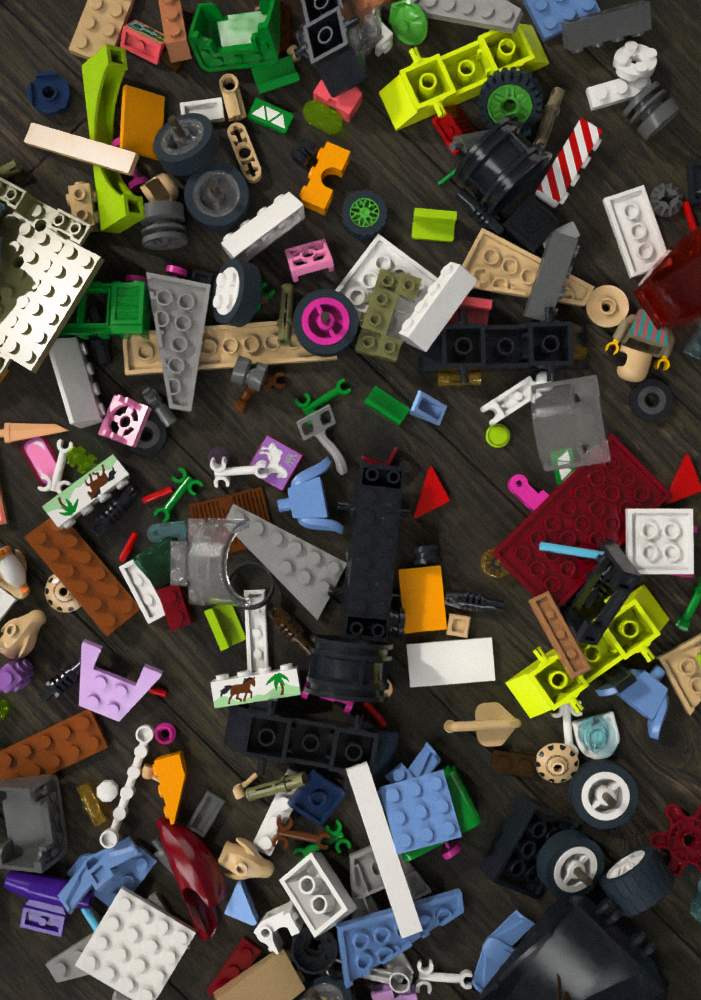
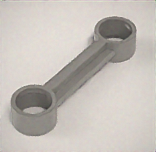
M337 952L335 961L341 963L340 952ZM402 965L396 966L393 970L374 967L370 970L371 973L369 975L359 977L387 983L394 992L400 994L409 990L413 980L410 969ZM333 966L326 970L328 976L343 978V972L336 970ZM399 974L404 976L407 979L408 983H398L395 980L394 975Z

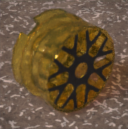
M495 548L488 549L481 556L480 565L483 572L494 578H500L508 574L509 571L491 554Z

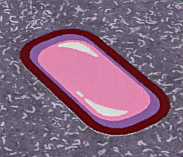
M44 436L25 439L21 445L22 453L39 483L46 487L48 482L41 479V476L45 475L53 478L58 459Z

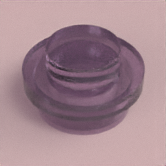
M222 447L213 448L208 455L209 463L212 457L215 458L217 464H222V457H226L227 464L230 460L228 451Z

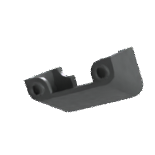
M43 774L0 780V802L3 804L8 840L0 847V869L43 873L63 858L68 849L58 777L53 774Z

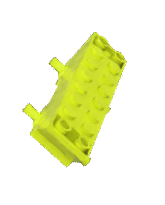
M519 23L515 34L490 30L478 36L477 41L442 56L438 53L429 58H421L417 47H414V50L413 48L410 49L409 53L413 63L409 67L400 70L399 75L379 91V95L395 131H398L435 114L438 115V118L446 116L447 112L444 107L458 105L480 95L484 82L490 75L493 76L497 70L501 72L502 68L507 67L508 70H511V67H516V71L523 68L527 74L549 65V61L533 26Z
M645 584L630 593L596 646L577 641L592 670L571 680L554 648L545 654L539 646L533 650L538 659L505 682V684L529 718L550 710L554 711L561 705L568 703L575 710V713H579V709L582 711L584 707L577 700V697L581 691L590 686L589 683L622 659L626 660L635 653L641 652L647 662L655 658L648 646L661 635L660 631L669 621V618ZM611 596L607 597L608 599H605L604 602L607 603Z

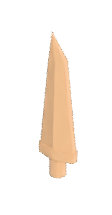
M8 422L4 423V429H0V438L4 437L5 443H11L69 430L57 424Z

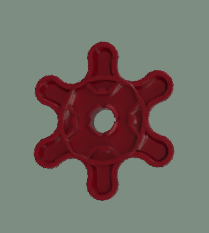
M669 804L665 808V815L670 821L669 828L663 833L655 832L651 834L649 842L655 849L665 848L670 852L671 857L667 867L674 877L680 876L684 867L689 864L697 866L701 873V805L698 806L695 814L685 816L678 805ZM693 834V842L688 845L685 844L683 837Z

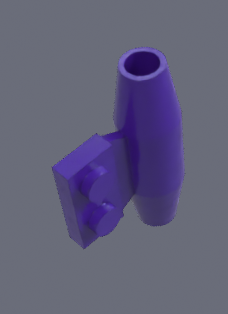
M9 871L4 888L29 899L23 907L20 927L62 937L68 913L57 895L69 880L43 873ZM90 889L76 908L89 909L93 902L94 891Z

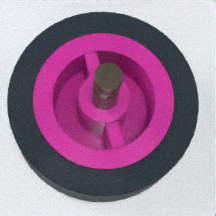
M331 289L313 291L306 295L295 309L293 316L295 335L301 346L313 355L320 357L339 355L346 351L356 338L358 331L356 308L347 296Z

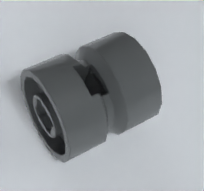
M239 356L232 372L231 382L241 386L248 384V388L260 392L266 380L269 365L258 361L254 364L251 359Z

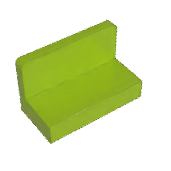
M415 208L411 238L453 242L457 211Z
M230 600L204 611L221 651L246 639L244 630Z

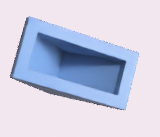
M418 390L409 414L440 426L447 406Z
M238 880L224 914L254 926L258 921V913L245 881Z

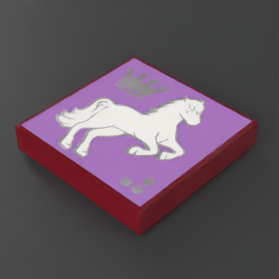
M266 434L249 466H255L260 460L266 461V467L259 469L262 471L267 470L268 476L259 479L283 492L304 455Z

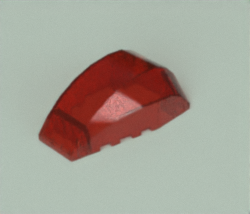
M701 226L673 244L649 270L633 292L657 330L677 329L701 323Z

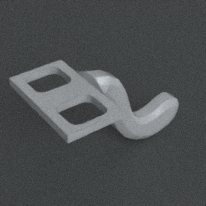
M328 404L297 421V425L302 439L305 441L315 436L333 457L337 472L340 475H344L348 471L346 461L340 450L326 434V429L336 424L331 406ZM329 411L331 421L322 425L320 414ZM311 420L313 431L304 435L302 424Z

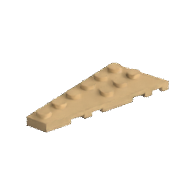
M482 228L462 267L478 280L472 289L529 298L541 258ZM570 274L568 279L565 278L562 286L565 287L564 295L561 300L558 299L557 303L584 307L594 286Z
M701 633L657 656L660 665L666 671V676L689 715L692 714L695 710L694 708L701 702V666L696 658V655L701 652Z

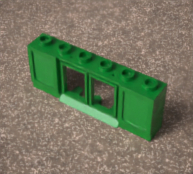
M92 281L78 303L77 323H66L58 337L69 338V335H77L83 340H88L89 335H98L100 338L108 340L110 335H119L123 339H130L131 335H140L144 340H149L151 300L148 285L143 281H112L110 284ZM108 293L106 323H85L87 294Z

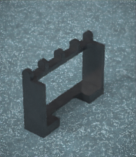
M608 539L606 542L602 540L598 542L604 554H598L596 557L598 563L592 573L589 571L586 573L587 581L581 589L575 592L576 598L573 603H567L565 607L561 606L559 608L577 641L581 643L597 645L642 577L612 539ZM611 561L617 568L616 573L609 582V586L614 592L595 621L587 619L583 621L578 611Z

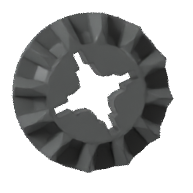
M672 183L658 185L649 196L653 212L661 217L675 215L684 204L683 195L680 193L679 187L673 186ZM665 195H667L668 198H673L669 202V204H667L666 201L660 200L663 199Z

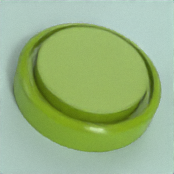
M494 424L486 431V441L494 448L504 447L510 440V431L503 424Z

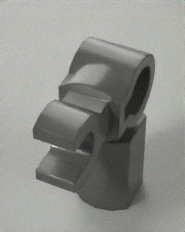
M148 387L142 391L144 399L153 409L156 408L154 410L167 428H170L179 421L168 405L162 403L164 400L155 388L151 390Z

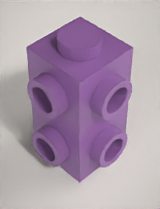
M19 658L4 665L0 669V691L6 694L11 691L17 692L28 686L32 682L30 678L36 674L32 670V664L27 659Z

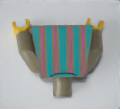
M648 305L645 310L639 309L636 315H629L619 323L612 336L614 338L613 341L605 346V352L608 350L609 345L615 346V351L612 355L616 354L619 350L618 343L620 341L623 346L660 358L654 362V368L658 369L662 361L664 363L663 371L670 367L667 358L671 355L675 337L668 326L667 317L658 314L659 309L657 306Z

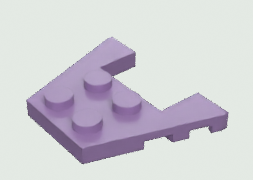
M84 639L81 646L79 706L119 722L161 677L163 670L145 664L137 683L96 667L95 664L103 646Z

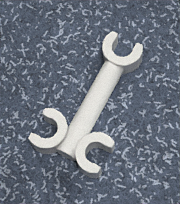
M59 439L57 441V448L60 452L53 478L42 475L41 479L47 480L48 484L46 487L38 486L40 491H54L60 494L64 485H72L69 481H61L68 453H71L75 448L73 442H70L69 447L64 449V440Z
M212 457L210 467L214 470L215 487L219 486V480H224L226 487H229L230 476L255 474L258 478H266L268 476L267 470L262 471L259 469L266 467V461L264 460L258 461L255 466L226 467V457H222V464H217L214 457Z
M570 703L563 704L559 707L558 712L551 713V716L554 718L563 717L564 742L578 756V748L573 744L571 714L581 716L582 712L575 713Z
M418 958L417 969L419 971V978L415 982L417 993L420 991V986L425 984L427 985V992L430 994L432 991L430 981L460 983L464 989L472 988L471 982L464 981L465 977L473 976L471 970L465 969L460 974L432 972L434 967L432 959H429L428 967L424 968L421 966V959Z

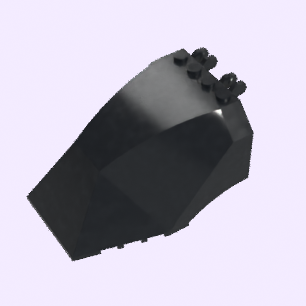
M565 894L548 907L476 1000H557V974L561 978L562 1000H565V992L569 993L571 1000H666L667 994L655 963L648 957L655 950L656 944L653 941H649L640 949L637 945L646 937L645 933L640 930L630 939L614 923L623 914L620 908L611 911L606 916L603 912L609 909L612 904L609 898H605L596 906L588 897Z

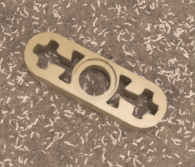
M232 123L228 127L227 133L243 176L247 182L257 183L262 178V170L247 130L241 123ZM235 130L241 132V143L238 142L236 135H234ZM248 148L251 154L247 158H242L239 156L240 150ZM251 163L253 170L256 171V176L254 177L249 174L247 165Z

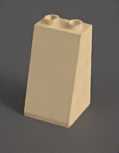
M281 947L279 954L273 951L213 992L216 1000H293L305 990L303 982L306 980L299 969L295 971L291 964L294 961L288 949L284 951Z

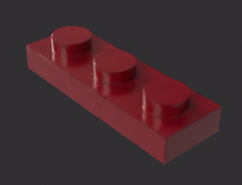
M244 935L210 983L206 992L215 998L213 992L250 968L260 954L262 947Z

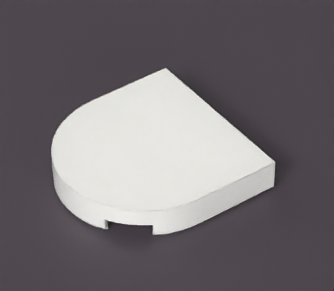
M613 711L571 721L576 744L584 755L598 760L606 759L613 754L620 742V735Z

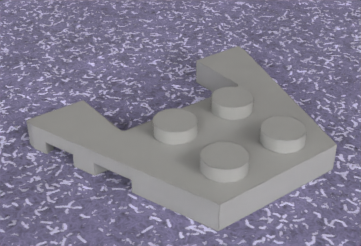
M371 845L349 854L351 898L357 906V909L352 912V919L371 914L365 897L385 888ZM398 854L412 899L416 900L431 893V889L408 861L405 862L401 854Z

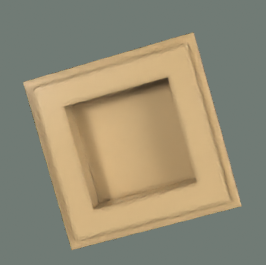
M449 613L446 635L468 638L471 617Z

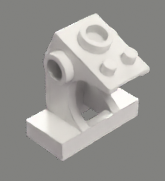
M290 899L289 902L266 912L253 933L256 934L260 942L265 943L269 947L268 950L270 952L274 951L276 954H279L284 942L278 929L287 927L291 936L300 933L305 921Z

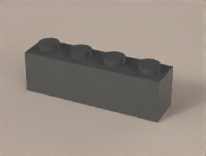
M640 0L562 21L561 29L564 49L571 51V53H578L584 51V47L587 46L596 48L603 46L604 42L609 40L611 42H619L624 40V36L631 35L632 37L644 35V31L652 29L650 2Z
M555 231L550 232L523 316L543 321L545 320L544 308L554 307L555 320L558 308H556L557 301L562 299L565 292V287H562L564 280L569 278L572 271V266H570L572 257L575 258L579 251L578 238Z

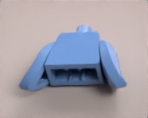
M327 456L320 463L305 469L294 477L291 481V487L288 488L289 498L277 500L279 512L291 510L293 518H296L299 524L305 528L334 531L343 534L344 526L338 521L327 518L329 517L323 480L320 477L329 469L332 463Z
M655 665L649 673L642 669H627L635 676L637 681L620 694L608 682L595 689L598 696L613 694L619 696L648 719L647 727L650 738L659 739L660 730L669 708L668 688L660 683V680L666 674L665 670L658 665Z

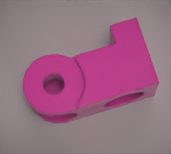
M514 475L508 481L507 486L510 492L531 512L549 497L544 490L537 493L528 484L527 478L523 475Z

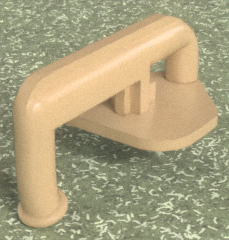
M498 702L481 703L475 710V721L454 722L453 720H447L444 723V729L448 733L476 731L478 742L486 747L503 745L512 732L521 726V721L512 716Z

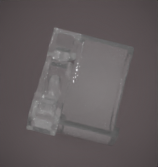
M597 375L531 386L530 403L533 429L539 459L544 471L611 462L599 401L600 391ZM575 394L579 395L580 402L575 403ZM588 445L587 452L584 453L582 446Z
M188 518V540L170 541V585L188 586V604L249 607L250 598H243L233 590L227 574L229 548L236 535L242 530L249 528V519Z

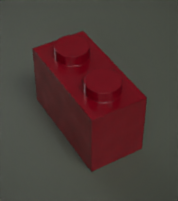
M182 582L157 590L170 631L195 622Z

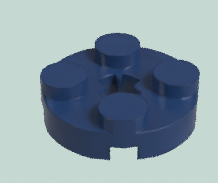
M52 71L41 72L36 75V79L33 83L30 82L27 90L28 99L36 111L45 116H56L67 112L72 93L66 80ZM51 89L53 93L55 92L51 98L45 97L48 90Z

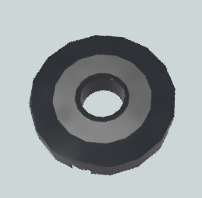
M655 379L644 380L637 384L630 394V409L641 420L647 422L658 421L670 412L673 404L672 393L669 387L662 381ZM648 395L655 397L656 403L654 406L647 405L646 397Z
M149 414L144 429L151 430V438L145 441L140 437L136 448L129 446L132 451L144 456H150L161 451L166 445L168 438L166 426L161 419ZM138 415L135 416V417H133L134 420H135V422H137V421H138ZM134 428L126 431L125 436L130 434Z

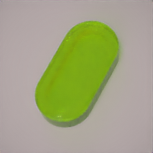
M316 100L309 101L304 105L303 115L307 122L327 134H336L341 130L342 118L337 112Z

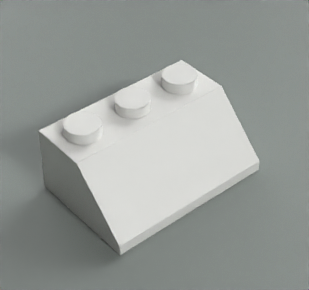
M311 852L279 880L314 938L336 926L337 923L342 922L357 909L354 901L322 852Z

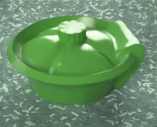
M408 0L392 3L388 23L391 24L394 34L406 45L416 46L421 44L426 38L428 29V17L425 10L419 4Z

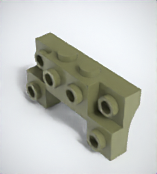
M380 268L373 292H368L366 297L367 311L366 313L362 312L358 324L362 325L355 352L396 363L403 340L387 336V332L398 297L415 302L422 281L421 278L402 272L398 274Z

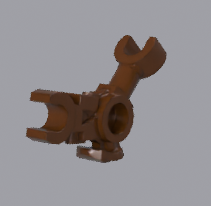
M279 372L272 377L268 373L261 391L272 390V387L279 390L285 389V384H278L276 382L278 378H285L284 373ZM245 384L246 390L234 406L241 413L244 412L251 396L259 392L248 388V384Z

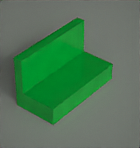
M291 55L278 59L273 65L251 68L259 94L300 81Z
M377 386L373 388L369 396L364 400L365 406L397 427L401 425L410 411V408Z

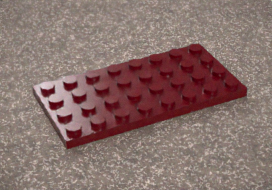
M611 433L491 554L533 597L549 591L559 609L587 581L586 573L588 571L592 573L598 561L593 558L539 550L540 542L603 551L598 542L600 540L606 542L608 539H612L620 547L626 541L625 509H658L670 497L671 493Z

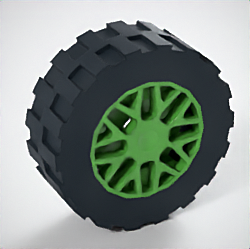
M358 190L350 194L347 200L345 199L341 209V220L345 231L351 237L358 238V240L375 238L379 233L383 232L387 224L388 209L386 202L374 191Z

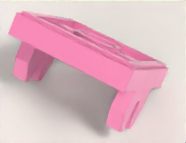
M325 239L285 249L293 282L299 281L298 276L325 268H328L329 272L334 271L333 259ZM307 254H313L310 257H304ZM324 255L323 259L314 261L318 256ZM301 261L307 262V264L299 266L294 264Z
M119 394L118 396L114 395L98 434L136 448L152 408L137 403L128 397L125 398ZM128 406L125 414L121 416L115 415L119 408ZM134 410L137 411V415H138V421H137V422H135V420H134V418H133V416H132L133 413H134ZM125 417H130L131 422L129 426L122 427V420ZM112 421L118 423L119 430L117 434L111 429ZM134 428L130 434L124 436L126 431Z

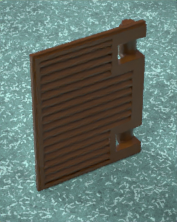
M263 486L188 504L202 560L248 549L223 523L233 504L271 523ZM216 541L217 548L207 550L206 544Z

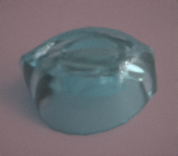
M592 716L580 724L578 737L583 746L597 754L607 745L610 739V729L604 720L597 716Z

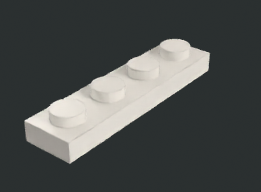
M288 767L285 775L292 776L300 772ZM298 788L292 789L289 793L281 792L275 795L253 841L258 851L271 856L275 848L272 847V838L276 835L278 828L276 823L277 816L281 815L282 824L287 823L293 810L288 806L287 802Z

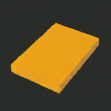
M129 85L123 86L119 148L135 152L139 156L158 160L153 151V142L157 133L163 127L164 96Z
M441 565L398 569L401 605L405 610L404 633L447 629Z

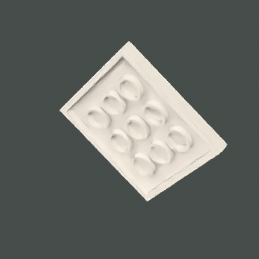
M378 234L335 291L344 294L351 300L356 308L359 323L361 313H366L367 311L366 297L368 292H373L380 268L398 274L402 272L421 278L422 281L415 302L398 297L387 332V336L403 340L399 334L403 323L411 317L416 305L424 299L429 287L438 278Z
M122 886L74 966L132 1000H156L197 930Z

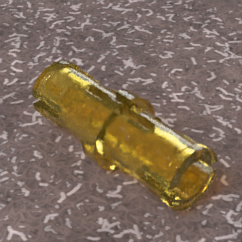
M457 371V373H438V387L457 385V388L462 385H481V371L468 372L469 383L465 384V379L464 383L460 384V371Z
M89 781L78 786L76 790L84 804L83 809L84 811L87 810L94 828L106 822L107 819L99 805L100 800L99 798L96 799Z

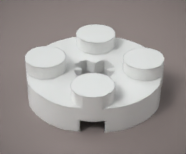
M635 41L626 42L625 46L619 48L614 55L613 67L616 68V74L627 81H638V78L645 77L644 79L649 78L655 71L657 51L654 48L637 44Z

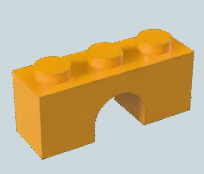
M326 142L325 147L320 148L317 155L318 163L316 167L312 166L308 175L310 181L307 186H303L300 193L304 207L324 216L334 195L333 190L324 186L322 181L328 175H336L342 178L350 161V151L330 142Z

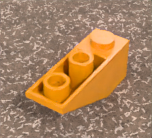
M183 750L158 756L154 761L155 764H153L154 775L159 778L160 785H158L159 795L161 798L164 797L166 805L164 806V814L166 819L170 820L171 825L178 818L188 773Z

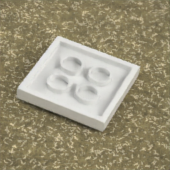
M625 509L626 556L640 574H694L693 509Z

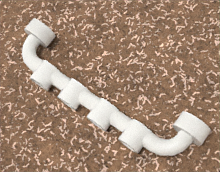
M148 724L140 726L136 731V739L140 743L134 750L135 758L133 764L127 770L128 779L120 791L121 799L119 805L113 811L114 820L111 828L106 829L100 836V844L104 848H112L119 840L118 831L122 820L129 812L127 805L129 799L135 794L136 789L134 785L136 779L142 773L141 764L143 758L149 753L148 744L155 734L153 727Z

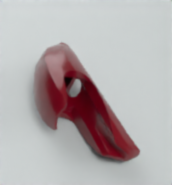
M162 816L155 824L159 829L165 854L200 940H210L218 927L216 905L226 898V885L222 872L212 853L192 831L178 823L171 825L170 821L165 816Z

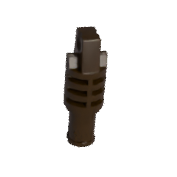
M276 605L268 612V615L276 628L290 643H295L304 652L306 657L310 656L311 652H309L308 648L314 644L304 635L305 630L280 606Z

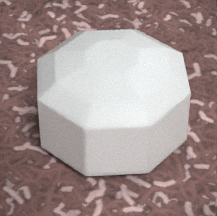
M104 780L97 787V797L102 802H111L119 794L118 784L114 780Z

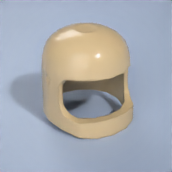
M165 173L154 176L140 186L149 202L161 200L176 201L179 197L177 184Z
M621 345L620 352L627 354V361L624 366H617L618 376L629 382L643 381L648 374L653 355Z

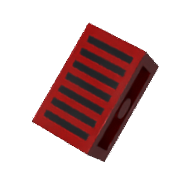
M459 105L444 107L447 115L442 116V118H438V115H436L431 120L449 149L450 143L454 142V136L476 132ZM459 149L451 152L453 155H458L462 150Z

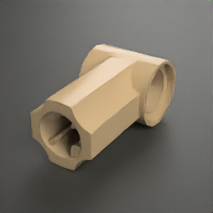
M233 74L223 75L219 83L228 119L234 122L246 118L247 115L238 79ZM228 84L235 86L232 90L225 89V86Z

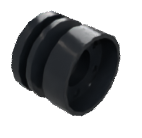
M304 922L300 933L293 935L292 959L296 966L305 973H323L336 960L338 951L336 929L332 927L316 937L315 940L318 941V944L311 942L314 936Z

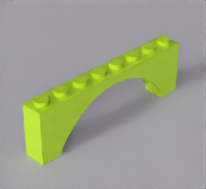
M105 44L82 65L90 140L111 146L113 142L114 113L117 96L124 73L128 70L125 48ZM93 165L101 232L120 234L145 218L143 197L136 196L129 190L119 172Z

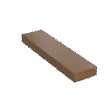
M549 591L530 599L528 602L569 678L572 680L592 670Z

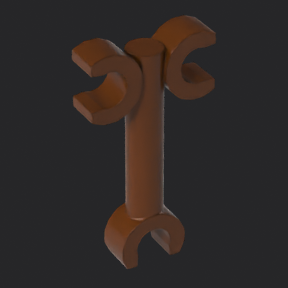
M281 815L277 816L276 823L278 828L276 835L272 838V847L276 846L278 840H283V849H287L288 838L317 843L318 847L323 850L328 849V844L322 843L321 839L324 837L330 838V832L321 831L319 834L290 829L293 825V818L289 817V822L282 824Z

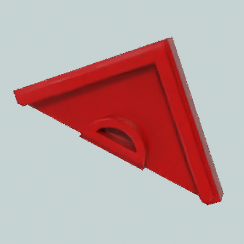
M689 454L683 456L680 467L676 471L670 485L669 492L671 495L664 502V505L701 492V484Z
M432 466L427 471L414 513L415 519L450 501Z

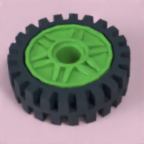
M505 67L502 68L501 72L499 70L495 71L493 76L490 75L484 82L479 95L478 111L479 115H481V120L483 123L486 122V126L489 129L510 114H515L518 117L517 123L523 122L525 124L526 131L537 122V118L539 119L542 110L543 92L541 84L538 85L536 77L532 78L533 74L531 72L526 74L523 68L516 71V67H511V70ZM513 100L515 103L510 104L506 101Z

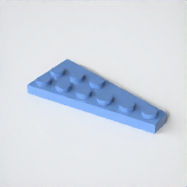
M457 888L413 901L423 931L402 938L392 908L337 923V937L346 989L352 986V982L362 975L363 977L371 973L370 970L377 965L386 964L412 947V943L420 937L424 939L430 935L429 932L437 926H444L464 913L463 897L460 889Z

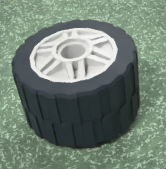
M650 845L640 846L623 855L607 867L599 880V885L612 901L615 908L622 910V916L632 917L649 910L663 900L675 884L674 875L655 848Z

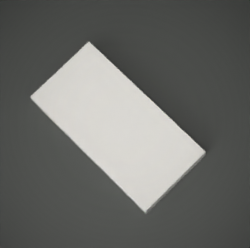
M644 185L602 200L630 279L672 264Z
M492 637L406 644L410 687L495 681Z

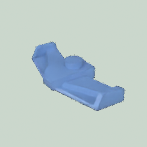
M426 742L424 748L408 769L401 762L385 777L390 784L429 774L434 771L441 759ZM378 790V791H377V794H378V797H379V800H380V803H381L383 812H385V807H384L382 795H381L380 790Z
M130 836L118 841L114 847L105 848L97 853H93L84 860L81 867L57 895L69 914L74 912L73 910L92 886H94L96 891L100 892L117 878L112 869L143 854Z
M517 909L491 935L487 936L482 944V951L471 982L480 993L497 973L500 966L504 964L516 949L513 945L536 924L534 920Z

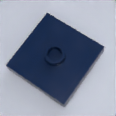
M313 768L307 775L308 785L299 787L287 804L322 827L348 792Z

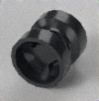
M303 138L299 148L294 149L290 156L296 164L306 169L310 165V160L317 157L319 150L310 140Z

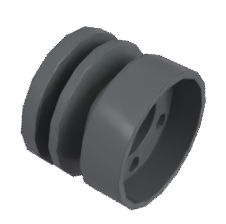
M658 81L642 89L630 101L622 113L625 118L634 114L629 121L631 125L639 120L642 121L637 132L645 141H648L661 131L681 110V107L673 98L662 103L661 100L667 93L665 89L655 95L661 87Z
M167 200L144 204L145 218L140 223L142 226H145L141 231L143 236L142 244L145 248L151 250H171L181 248L188 243L187 229L181 225L186 221L183 204Z

